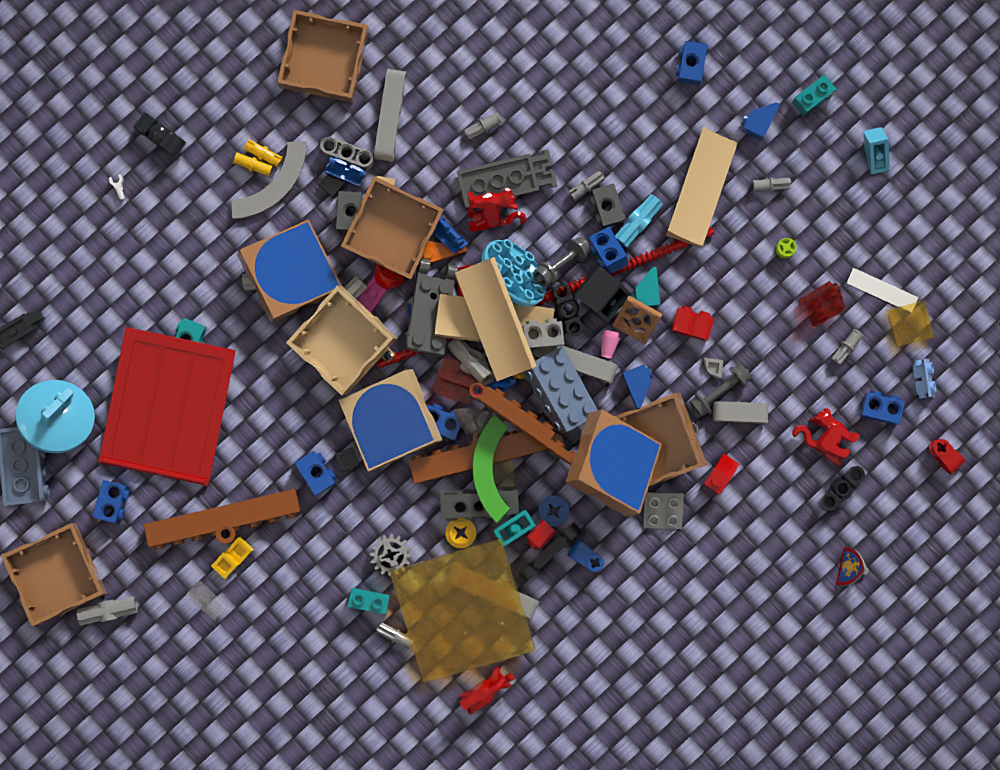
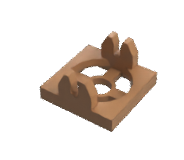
M628 296L612 326L646 344L662 313ZM631 308L639 309V312L633 315L626 311ZM644 313L649 315L651 325L644 322ZM624 318L629 320L630 327L626 324ZM632 318H639L641 325H635L632 322ZM641 327L645 329V331H636V330H635V329H639V328H641Z

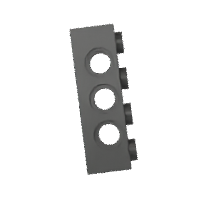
M517 486L496 487L500 497L510 508L505 517L519 514ZM476 489L440 491L442 519L455 521L457 518L465 517L467 520L476 519L477 516L491 518L484 507L478 508L474 505L475 502L480 501ZM458 502L466 505L463 509L455 507Z

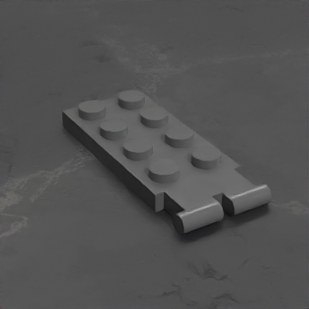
M549 150L541 151L542 155L531 157V154H526L457 171L465 209L469 208L468 192L473 193L475 196H480L486 193H499L506 188H510L514 196L517 197L538 192L539 187L550 185V188L557 187L554 170L546 171V168L553 166Z

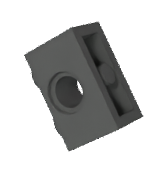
M615 184L593 189L592 195L589 198L592 207L596 206L597 214H595L597 224H601L602 229L624 223L625 217ZM603 203H609L612 206V209L609 211H604L601 205Z
M339 191L337 232H348L355 215L349 217L346 215V212L350 208L358 210L363 200L361 192Z

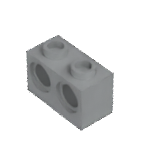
M546 319L545 323H538L537 320L526 321V325L522 326L530 349L564 345L562 321L557 322V319ZM549 328H554L557 331L555 338L548 335L547 330ZM528 331H537L538 338L535 340L529 338Z

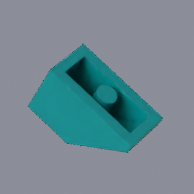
M656 267L651 268L637 285L634 293H631V297L651 308L660 306Z

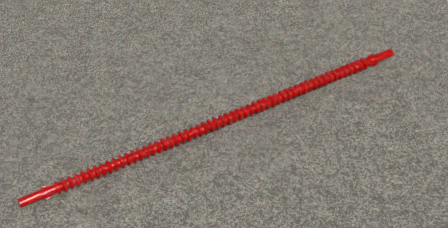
M713 228L708 229L706 238L715 235ZM676 239L675 243L671 241L670 245L666 243L665 247L661 245L660 249L656 247L655 251L651 249L650 253L646 251L645 255L640 254V257L630 258V261H628L629 265L610 275L615 277L617 273L620 275L622 271L625 273L627 269L630 271L632 267L635 269L637 265L640 267L642 263L645 265L647 261L651 262L652 259L656 260L657 257L661 258L662 255L666 256L667 253L672 254V251L677 252V249L682 250V247L687 248V245L691 244ZM584 276V279L579 278V281L574 280L572 284L569 282L568 286L571 292L574 293L575 290H578L588 277ZM559 287L556 291L557 295H564L566 288ZM549 290L545 297L535 306L539 307V304L543 306L544 302L549 303V300L554 301L555 297ZM447 338L446 342H450L453 338ZM404 348V351L396 352L395 357L387 363L384 359H381L376 363L378 368H382L394 362L398 363L404 358L410 359L412 355L415 357L416 353L420 355V352Z

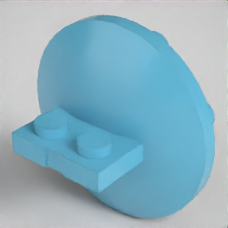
M507 239L496 240L486 246L482 253V262L495 257L511 301L524 307L537 305L545 297L546 287L540 286L533 277V271L537 269L538 265L534 260V255Z
M48 380L33 385L22 395L16 409V425L21 436L32 447L47 453H65L82 445L91 434L95 419L94 408L89 397L77 386L60 380Z

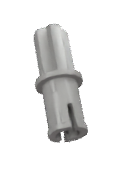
M496 112L483 120L479 119L478 123L465 129V134L468 139H472L483 132L487 133V130L502 123L501 118Z
M597 171L586 180L582 179L579 185L568 192L573 200L576 201L587 192H592L591 189L604 181L605 178L600 171Z
M770 177L765 180H753V192H773V190L791 188L790 178L772 179Z
M853 329L848 338L841 342L840 348L832 357L834 362L842 364L850 352H854V347L863 338L861 332Z
M382 622L379 623L376 629L377 633L392 640L391 643L400 644L408 650L414 641V638L399 631L400 629L396 630Z

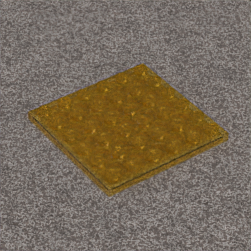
M502 538L390 571L424 683L536 650Z

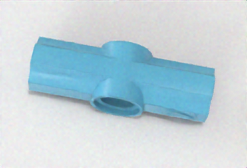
M650 194L643 204L626 220L627 223L616 234V239L625 248L631 244L639 233L645 230L652 217L663 206V203L656 196Z

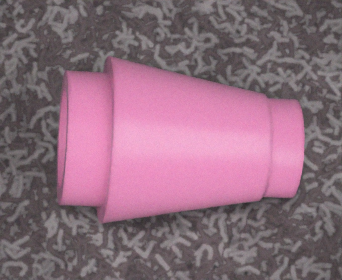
M604 330V334L601 337L602 357L612 359L620 340L619 332Z

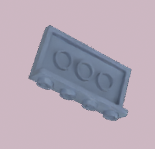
M563 346L536 360V367L524 371V377L530 382L534 395L541 402L544 413L548 415L552 422V427L558 435H562L586 422L588 414L597 411L593 400Z
M17 427L0 429V474L3 505L13 506L46 502L47 497L50 496L49 486L46 485L45 478L48 477L47 466H44L43 460L46 458V452L40 451L28 444L19 433Z

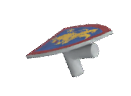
M843 548L836 585L840 586L851 585L862 575H867L869 572L862 556L852 548Z

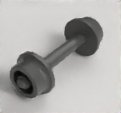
M581 237L575 240L570 239L567 242L569 252L551 266L545 262H540L537 265V269L533 271L535 281L542 287L555 284L557 282L555 272L573 258L579 262H584L587 259V255L591 252L588 242Z
M738 364L735 367L731 366L729 370L733 377L705 398L695 393V397L690 401L693 407L692 412H696L700 417L707 413L711 414L712 411L708 406L709 403L737 382L743 388L747 387L746 384L752 379L749 369L744 368L742 364Z

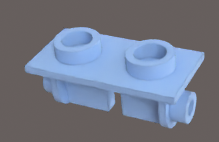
M923 359L924 363H922V360L914 361V378L922 377V381L915 382L919 399L927 398V394L929 397H934V393H936L935 381H932L931 376L934 373V368L929 359Z

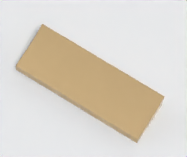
M703 127L666 236L702 248L738 142L727 139Z
M495 257L455 272L496 381L536 367Z
M446 294L439 295L434 336L481 342L464 297ZM512 303L521 327L526 325V321L537 320L538 323H545L546 319H553V308L524 307ZM549 328L547 330V333L550 337L552 328ZM529 330L528 336L535 340L538 338V333L535 330ZM539 348V350L549 351V348Z

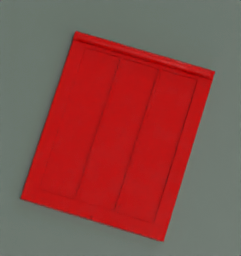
M126 327L98 463L209 486L236 350Z

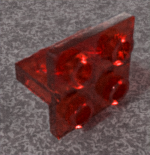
M830 281L797 300L799 306L809 316L811 325L814 328L846 308L839 285L837 283L832 284Z
M446 356L441 368L438 370L432 392L467 405L471 398L470 387L477 380L471 374L461 370L460 361Z

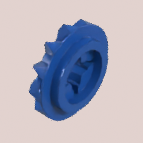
M549 496L541 502L539 516L548 525L559 526L567 520L569 506L563 498ZM548 504L554 508L561 506L557 511L559 518L554 514L547 516L551 511Z

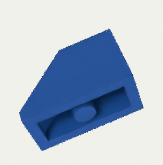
M776 102L752 110L749 116L745 114L740 124L744 126L742 132L762 141L780 103Z
M644 364L622 373L636 409L641 408L650 387L651 378H653L649 367L646 368Z

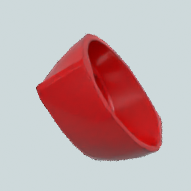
M376 264L374 278L380 287L394 289L403 283L404 278L402 275Z

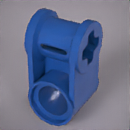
M578 539L567 554L568 557L593 572L600 571L604 566L603 558ZM599 558L600 567L592 568L590 560Z

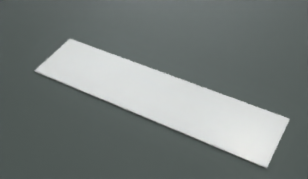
M853 268L847 284L911 313L919 298Z

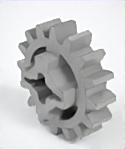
M390 534L389 539L383 535V541L377 539L378 545H372L375 552L370 553V555L374 556L375 559L371 563H377L375 570L381 568V574L388 571V575L391 576L392 572L395 571L399 575V569L405 571L404 565H410L407 558L412 557V555L407 554V551L411 547H405L404 545L407 541L400 542L401 536L399 535L396 539H394L393 534ZM390 542L399 544L401 548H393ZM384 545V551L382 555L378 556V551L380 547ZM388 550L392 552L400 551L394 555V560L383 558L388 554ZM404 554L403 561L398 565L397 560L399 556ZM386 561L390 563L392 568L384 567L381 562Z

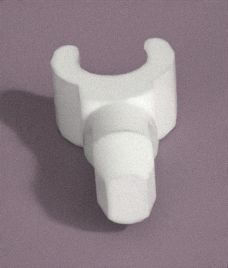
M119 174V182L114 183L110 177L109 182L114 186L118 198L124 200L123 177Z

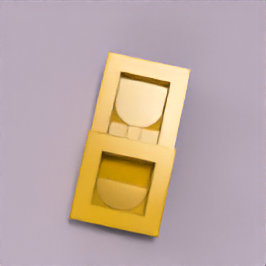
M240 536L219 556L211 567L226 579L254 549Z

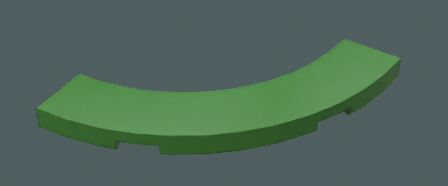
M494 415L478 439L473 458V476L483 507L490 517L498 523L510 511V508L500 497L495 486L493 458L501 438L509 427Z

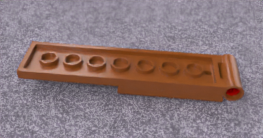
M481 383L471 385L470 397L472 400L480 402L571 466L576 452L572 450L570 453L564 449L565 445L557 439L555 441L551 440L555 435V432H553L554 428L545 421L543 424L537 421L538 416L529 410L527 413L521 409L522 405L512 399L510 402L505 398L506 394L498 388L494 391L489 386L485 387ZM480 390L481 393L476 395L474 391Z

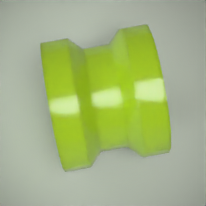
M790 238L781 239L776 246L777 255L783 259L790 258L796 251V243Z

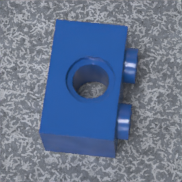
M685 41L684 46H680L678 57L682 58L681 65L677 64L675 76H679L678 82L700 86L708 44ZM692 59L696 65L690 67L686 64V61Z
M312 451L295 462V465L314 495L318 496L336 484L334 481L336 476L331 469L327 470L324 466L326 460L322 454ZM316 467L322 469V475L318 478L312 476V470Z

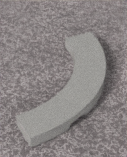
M306 141L287 142L284 164L278 175L266 188L252 196L232 200L233 220L253 217L267 209H271L286 197L298 181L304 166L307 152Z

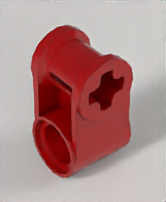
M945 439L934 440L929 444L930 454L950 475L966 462L964 457ZM940 444H941V446H942V447L940 448L941 451L938 452V451H937V449H938V446H937V445H940Z

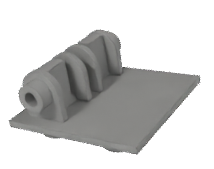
M647 492L644 499L643 528L682 529L684 493Z

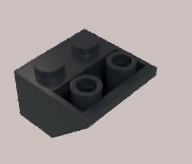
M598 265L574 293V296L596 317L606 323L612 319L625 303L628 296L631 295L618 280Z

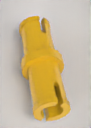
M251 139L248 140L244 147L245 151L254 154L259 160H265L277 168L283 159L282 156L268 150V147H262L251 141Z
M238 152L233 160V164L247 168L250 172L255 171L267 177L270 176L273 168L272 165L258 161L256 157L250 158Z

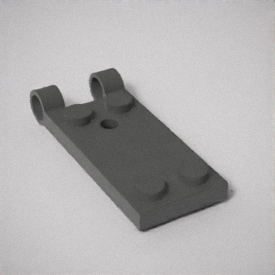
M421 258L416 270L405 349L443 356L447 338L434 336L438 299L440 294L453 295L456 278L455 272H457L458 267L447 264L444 270V279L427 276L430 260ZM431 293H434L436 295L435 300H432L430 298Z

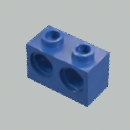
M610 227L589 237L591 253L598 256L597 262L599 266L605 269L607 273L611 274L629 265L627 255Z
M872 390L870 393L864 394L859 417L896 426L900 424L905 404L904 401H900V397L889 395L888 398L881 396V392ZM870 400L876 401V410H872L869 407ZM890 404L896 408L894 415L890 414L887 410Z
M434 403L432 406L427 405L430 413H436L439 416L438 421L435 423L440 435L455 442L463 423V419L460 418L461 414L450 411V413L442 411L443 407ZM447 421H455L457 424L456 428L448 430L445 427Z
M103 480L93 517L117 524L119 520L122 521L125 512L122 509L124 501H128L130 494L128 486ZM113 488L119 489V496L117 498L111 497V490ZM109 506L114 508V514L111 517H107L105 513Z

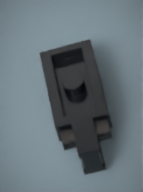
M40 311L33 315L30 312L24 313L0 327V349L4 350L35 331L39 327L37 324L46 319L43 313Z

